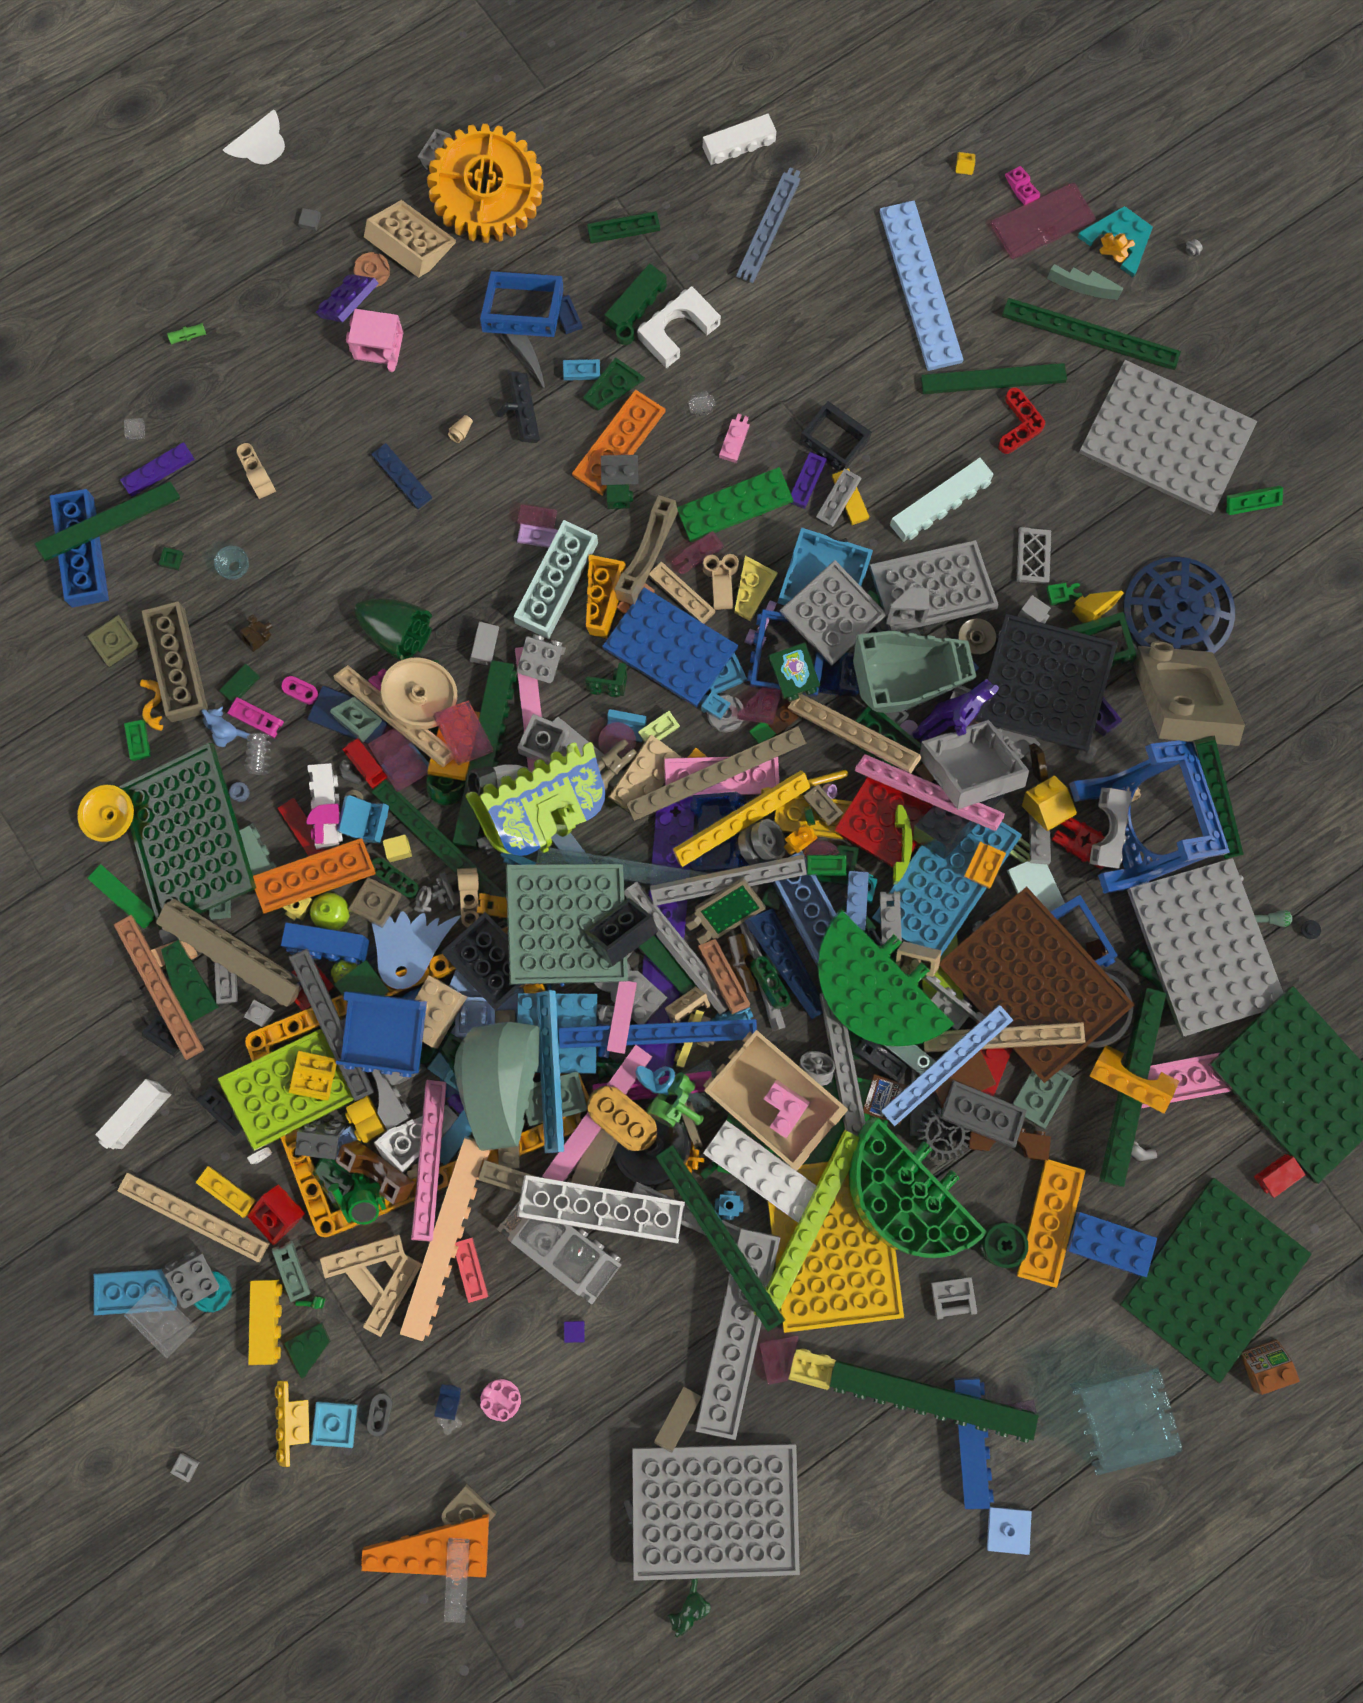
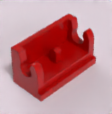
M1284 1154L1255 1175L1254 1178L1266 1194L1269 1193L1271 1197L1275 1198L1305 1176V1173L1294 1157Z

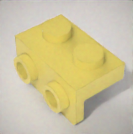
M797 1349L792 1358L789 1380L828 1390L836 1360L831 1359L830 1356L825 1354L816 1355L807 1349Z

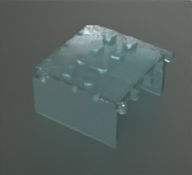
M1145 1364L1070 1384L1071 1388L1074 1389L1072 1390L1073 1395L1081 1394L1084 1407L1077 1409L1078 1413H1086L1090 1428L1083 1430L1084 1435L1092 1434L1096 1449L1089 1451L1090 1456L1098 1455L1099 1460L1092 1462L1093 1467L1096 1468L1094 1470L1095 1475L1159 1460L1182 1452L1179 1434L1170 1433V1431L1177 1429L1173 1413L1164 1412V1410L1171 1408L1167 1392L1158 1391V1389L1165 1387L1158 1367Z

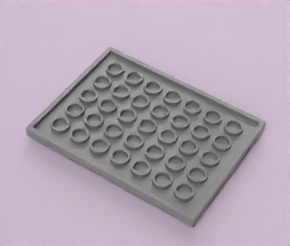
M1125 360L1079 453L1212 515L1257 421Z
M1233 858L1127 890L1164 993H1166V999L1180 1037L1264 1012L1283 994Z
M795 1443L675 1447L672 1453L662 1447L632 1448L634 1581L800 1575L797 1454Z

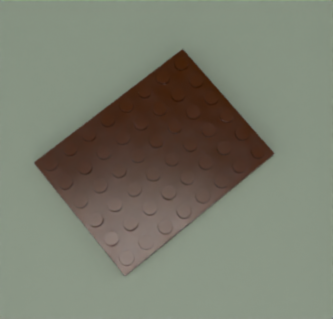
M1027 886L939 963V966L985 1017L1000 1005L1013 1019L1006 1027L1084 1023L1085 1043L1012 1047L1044 1083L1134 1006V1003Z

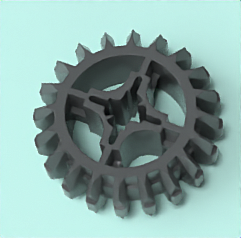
M941 1107L937 1108V1114L934 1110H930V1116L927 1114L923 1115L926 1122L919 1121L923 1129L917 1128L916 1131L922 1133V1136H918L917 1140L923 1139L929 1145L928 1148H932L931 1159H934L937 1154L938 1161H942L943 1156L946 1161H950V1154L954 1159H957L956 1151L959 1154H963L964 1151L961 1146L968 1148V1144L964 1140H970L971 1137L965 1136V1133L970 1131L957 1125L946 1127L939 1120L942 1112ZM934 1122L935 1134L929 1138V1127ZM941 1129H943V1131L951 1130L945 1135V1140L944 1137L936 1138L940 1136V1134L942 1133ZM958 1130V1141L953 1147L952 1135ZM940 1141L947 1147L948 1151L939 1150L932 1143Z

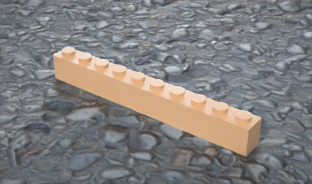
M465 1136L433 1231V1241L429 1244L400 1332L401 1335L423 1341L425 1336L430 1335L433 1324L429 1322L431 1316L436 1317L439 1308L436 1301L438 1296L442 1297L446 1286L442 1284L444 1277H449L452 1266L448 1264L450 1258H455L459 1246H456L455 1243L457 1238H462L465 1227L461 1225L464 1218L468 1219L471 1207H468L470 1199L474 1200L478 1188H475L474 1185L476 1179L478 1180L482 1161H487L490 1150H479L476 1140Z

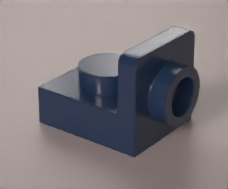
M451 1384L441 1385L435 1417L455 1420L461 1398V1388Z

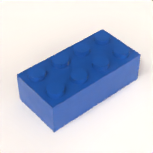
M285 923L281 946L291 955L308 948L313 959L321 960L322 956L331 962L344 960L345 962L359 965V963H363L366 960L370 941L365 936Z
M1075 1212L1066 1252L1141 1277H1147L1157 1238L1081 1212Z

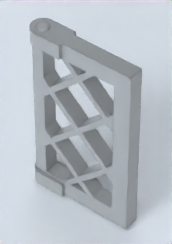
M1020 527L1018 531L1016 581L1049 584L1051 530ZM1024 535H1029L1032 539L1025 544ZM1038 536H1044V537H1045V545H1044V546H1043L1042 543L1037 539ZM1032 541H1035L1041 548L1035 554L1028 548ZM1024 548L1031 555L1026 561L1023 560ZM1042 550L1044 551V563L1036 556ZM1032 558L1040 565L1034 571L1026 564ZM1023 566L1031 573L1030 575H1022ZM1040 568L1044 569L1043 577H1038L1036 574Z

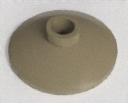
M976 618L968 620L962 625L958 638L959 640L968 641L971 654L982 655L993 648L996 641V633L989 622ZM977 636L979 641H974L973 637Z

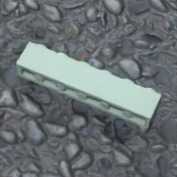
M978 458L893 517L890 526L903 542L908 538L912 540L918 535V531L928 529L937 518L939 520L947 515V511L952 508H958L963 500L966 498L969 500L975 496L977 490L987 488L991 484L993 473L983 460Z

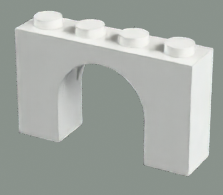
M692 286L688 290H683L678 298L674 301H669L663 310L657 311L647 323L643 322L638 328V339L665 368H668L680 358V349L664 331L666 325L671 320L676 318L690 319L706 336L720 325L721 316Z

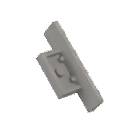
M925 975L922 978L937 991L931 1000L953 1021L954 1025L951 1027L954 1030H958L968 1017L976 1023L985 1018L982 1013H975L971 1010L972 1006L963 999L960 1001L956 998V993L952 989L941 986L939 984L941 981L937 977Z

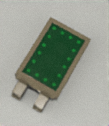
M742 877L697 905L695 912L685 919L687 922L686 926L689 930H692L702 923L704 928L698 931L696 935L698 936V942L703 944L709 941L711 937L713 939L721 937L745 922L749 917L760 913L765 909V905L745 878Z

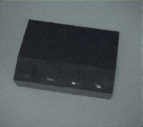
M486 912L441 952L494 1010L527 985H510L508 936Z

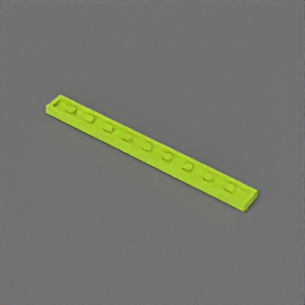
M844 1130L766 1287L779 1310L850 1169L853 1152L856 1150L859 1137Z

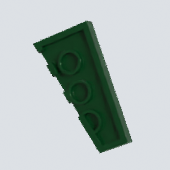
M177 940L161 949L173 992L189 1022L192 1023L219 1008L214 996L182 942Z

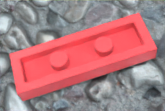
M473 1238L456 1242L455 1245L459 1246L456 1258L468 1303L489 1297Z

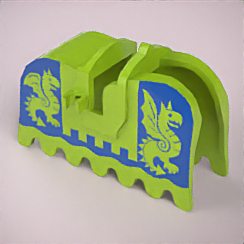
M572 742L566 748L567 754L565 757L558 751L552 752L549 765L544 760L538 759L534 762L532 773L527 768L521 767L517 771L518 777L515 781L510 776L505 775L501 778V785L498 789L489 783L484 786V793L480 797L476 792L466 794V798L474 810L488 841L496 850L502 853L523 856L540 849L544 854L549 851L548 847L552 844L551 837L555 833L562 837L567 836L571 833L572 829L576 828L575 825L588 821L601 810L605 801V787L591 742L583 746L582 756L577 743Z

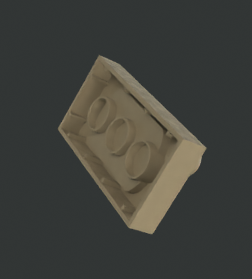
M1161 641L1152 642L1150 647L1138 646L1133 666L1159 739L1195 742L1194 740L1215 735L1217 744L1240 745L1245 724L1213 652L1174 649L1171 644Z

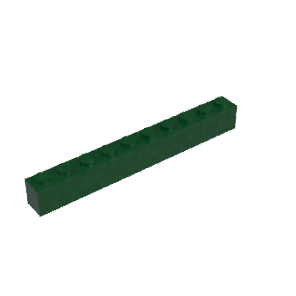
M491 660L468 773L471 770L486 766H499L497 755L502 752L503 743L500 742L501 736H505L506 733L504 722L505 718H508L510 714L508 703L509 700L513 699L514 689H512V684L516 682L518 674L515 671L514 664ZM466 778L453 843L458 847L478 850L479 844L477 840L483 838L484 834H481L482 827L466 798V794L469 793Z
M1149 988L1143 989L1140 992L1124 1068L1132 1074L1147 1080L1166 993ZM1120 1091L1118 1092L1099 1179L1101 1183L1116 1187L1125 1186L1142 1108V1102Z
M839 1360L835 1361L830 1387H833V1391L838 1393L852 1392L854 1397L865 1399L866 1396L874 1398V1402L884 1405L886 1402L894 1404L893 1407L906 1410V1407L914 1409V1413L926 1415V1412L935 1414L934 1418L946 1421L947 1418L955 1420V1424L967 1426V1423L975 1425V1429L987 1432L988 1429L995 1430L996 1435L1008 1437V1434L1017 1436L1016 1440L1028 1443L1029 1440L1034 1441L1039 1414L1029 1410Z

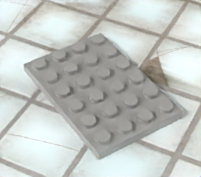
M976 540L870 564L869 566L882 609L887 614L885 616L886 619L891 604L906 590L915 586L929 588V611L924 625L888 624L890 631L909 630L994 610L999 606Z

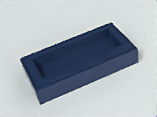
M570 296L562 297L558 318L565 334L582 329V323Z

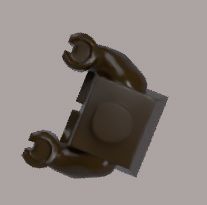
M252 614L247 618L249 626L241 629L240 634L241 640L254 652L265 642L269 641L271 636L269 630L273 626L269 621L264 625L260 621L257 622V618Z

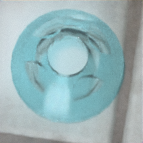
M226 546L216 554L214 566L222 577L234 580L242 577L247 572L249 559L240 547ZM232 562L239 563V568L235 571L229 570V565Z

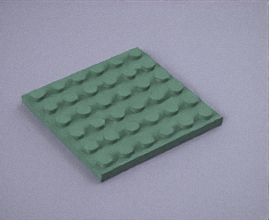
M623 864L506 865L510 985L628 981L627 956L614 966L610 965L599 955L584 934L586 929L624 902Z

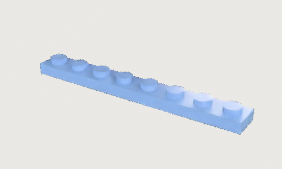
M998 1005L889 1102L881 1112L894 1126L897 1125L1009 1025L1013 1019Z

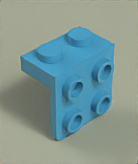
M347 795L344 798L337 831L356 839L362 838L364 842L380 843L389 806L386 804H371Z

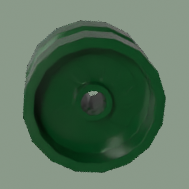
M995 1223L985 1229L988 1233L980 1240V1250L983 1257L989 1263L997 1267L1012 1268L1019 1265L1026 1258L1028 1240L1020 1227L1012 1223ZM1002 1241L1006 1243V1247L1004 1249H1002Z

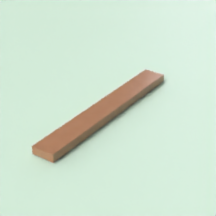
M130 915L113 924L185 1060L204 1051L200 1040L134 917Z

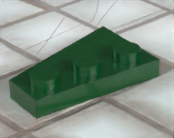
M615 357L583 397V401L599 411L645 381V377Z

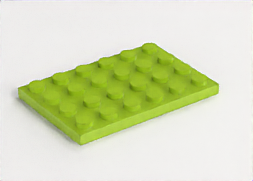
M322 1028L218 1078V1082L253 1151L354 1101L338 1064L336 1065L328 1101L289 1093L298 1051L335 1058Z

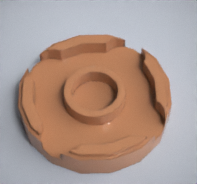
M368 252L362 254L355 262V275L375 278L379 283L376 287L384 284L390 276L388 261L381 254Z

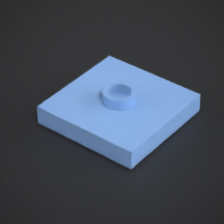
M990 1506L987 1550L1029 1555L1032 1511Z

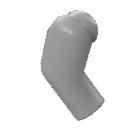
M1134 1141L1131 1156L1138 1161L1157 1158V1153L1154 1148L1142 1149Z

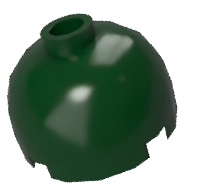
M429 775L426 788L428 796L433 802L447 806L457 803L462 798L465 783L464 780Z

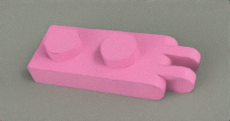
M741 414L737 415L736 420L732 419L719 454V458L737 463L750 424H747L748 416L744 417L743 422L740 421Z

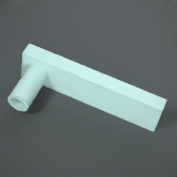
M884 1045L920 1075L935 1062L934 1059L916 1045Z

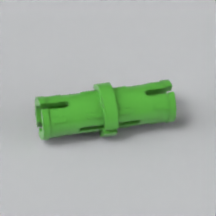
M203 323L188 328L184 326L183 329L167 333L172 345L185 340L191 341L192 338L206 335Z

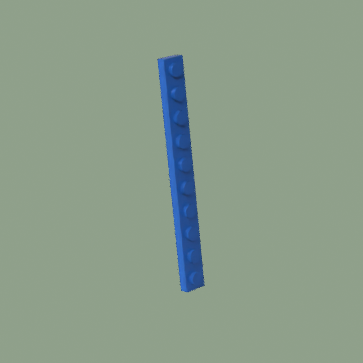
M756 1019L629 1025L626 1046L743 1040L749 1032L754 1033L757 1030ZM611 1026L559 1028V1049L607 1047Z

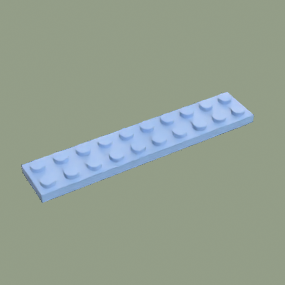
M915 201L880 208V216L927 371L962 363L961 350Z

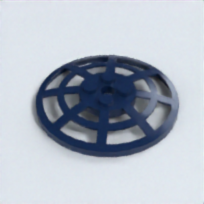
M1186 557L1163 558L1145 566L1130 582L1123 600V612L1132 639L1138 646L1150 647L1151 645L1144 639L1151 633H1154L1160 639L1173 644L1174 649H1180L1181 645H1192L1203 641L1208 649L1205 652L1215 653L1229 638L1235 621L1233 596L1223 578L1206 564ZM1166 562H1182L1181 571H1170L1159 575L1153 569V567ZM1189 564H1194L1206 570L1215 580L1208 583L1201 576L1189 572ZM1147 573L1153 581L1147 587L1143 598L1132 597L1136 583ZM1181 576V585L1171 587L1164 579ZM1189 577L1199 581L1204 587L1199 591L1189 587ZM1157 584L1165 591L1160 599L1149 598ZM1220 585L1228 597L1230 613L1220 610L1219 598L1214 590ZM1209 592L1213 598L1215 609L1205 607L1202 597ZM1177 604H1183L1186 611H1179ZM1130 605H1142L1143 617L1148 627L1138 633L1133 623ZM1148 606L1158 607L1160 618L1155 622L1151 619ZM1203 614L1214 616L1211 625L1206 631L1199 622ZM1219 618L1228 620L1229 625L1225 634L1214 646L1209 635L1216 628ZM1166 624L1175 629L1174 637L1166 635L1158 628ZM1194 627L1199 635L1194 638L1182 639L1183 630Z

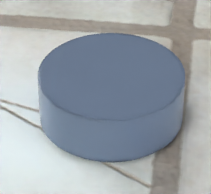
M242 782L232 784L229 789L230 797L236 802L245 801L250 794L249 788Z

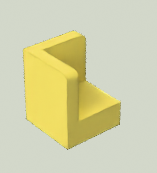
M406 835L383 841L389 862L412 857Z

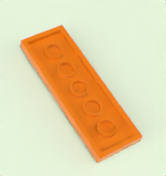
M635 389L573 471L572 476L603 496L607 490V485L601 484V456L633 455L664 415L665 408Z
M360 838L254 875L253 878L256 885L255 892L262 911L267 913L376 873L363 839Z

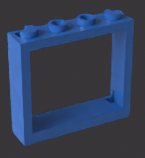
M491 271L480 318L482 332L554 337L564 290L562 276ZM496 288L554 292L549 318L490 314Z
M762 610V613L757 616L756 625H759V631L754 634L753 644H756V649L751 652L750 662L753 663V668L748 671L747 681H750V686L781 691L779 684L757 681L766 620L789 621L781 612ZM816 650L814 669L820 683L824 658ZM819 688L817 689L816 693L808 696L817 697Z
M1081 895L1051 911V914L1058 919L1080 907L1108 952L1107 955L1095 962L1100 967L1104 965L1105 968L1116 962L1114 959L1117 957V953Z

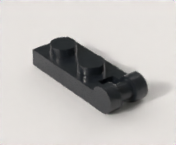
M861 1037L859 1040L860 1044L854 1048L852 1053L890 1080L899 1083L908 1066L878 1044ZM866 1047L871 1049L869 1054L864 1051Z
M210 1084L206 1088L207 1091L196 1100L236 1137L243 1129L228 1100ZM213 1096L215 1100L210 1104L208 1100Z

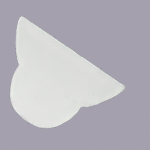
M272 110L225 147L223 151L235 157L248 158L257 164H269L276 160L285 148L284 140L279 134V119L276 111Z

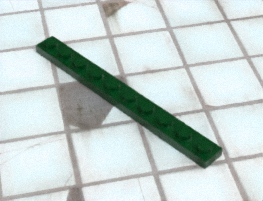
M1012 298L1007 299L1002 314L1004 318L1175 370L1181 353V351Z
M386 779L372 791L456 875L457 869L477 868L478 896L479 893L507 898L503 891ZM488 902V905H489L491 908H492L493 902ZM502 918L508 924L507 918Z
M674 1145L657 1155L656 1158L766 1330L769 1332L784 1322L786 1319Z

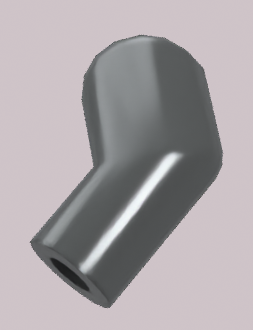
M342 760L339 766L342 778L360 785L363 776L353 772L349 760Z

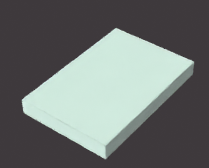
M1029 860L1007 870L1017 894L1027 886L1050 912L1065 904L1047 864L1030 863Z

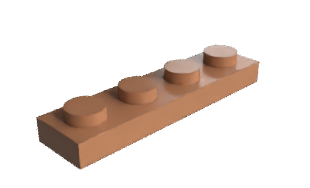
M716 939L699 945L698 951L730 1012L734 1014L750 1007V1002Z

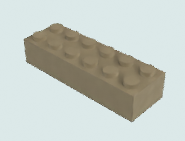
M178 601L143 610V620L166 717L171 722H176L203 715L202 709L208 712L184 607Z

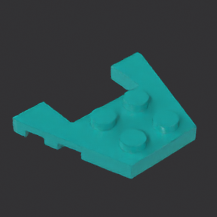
M1124 206L1081 231L1078 238L1091 246L1101 234L1112 233L1114 237L1120 233L1125 234L1126 239L1133 240L1135 245L1127 249L1130 256L1121 265L1120 269L1133 278L1137 272L1153 226Z

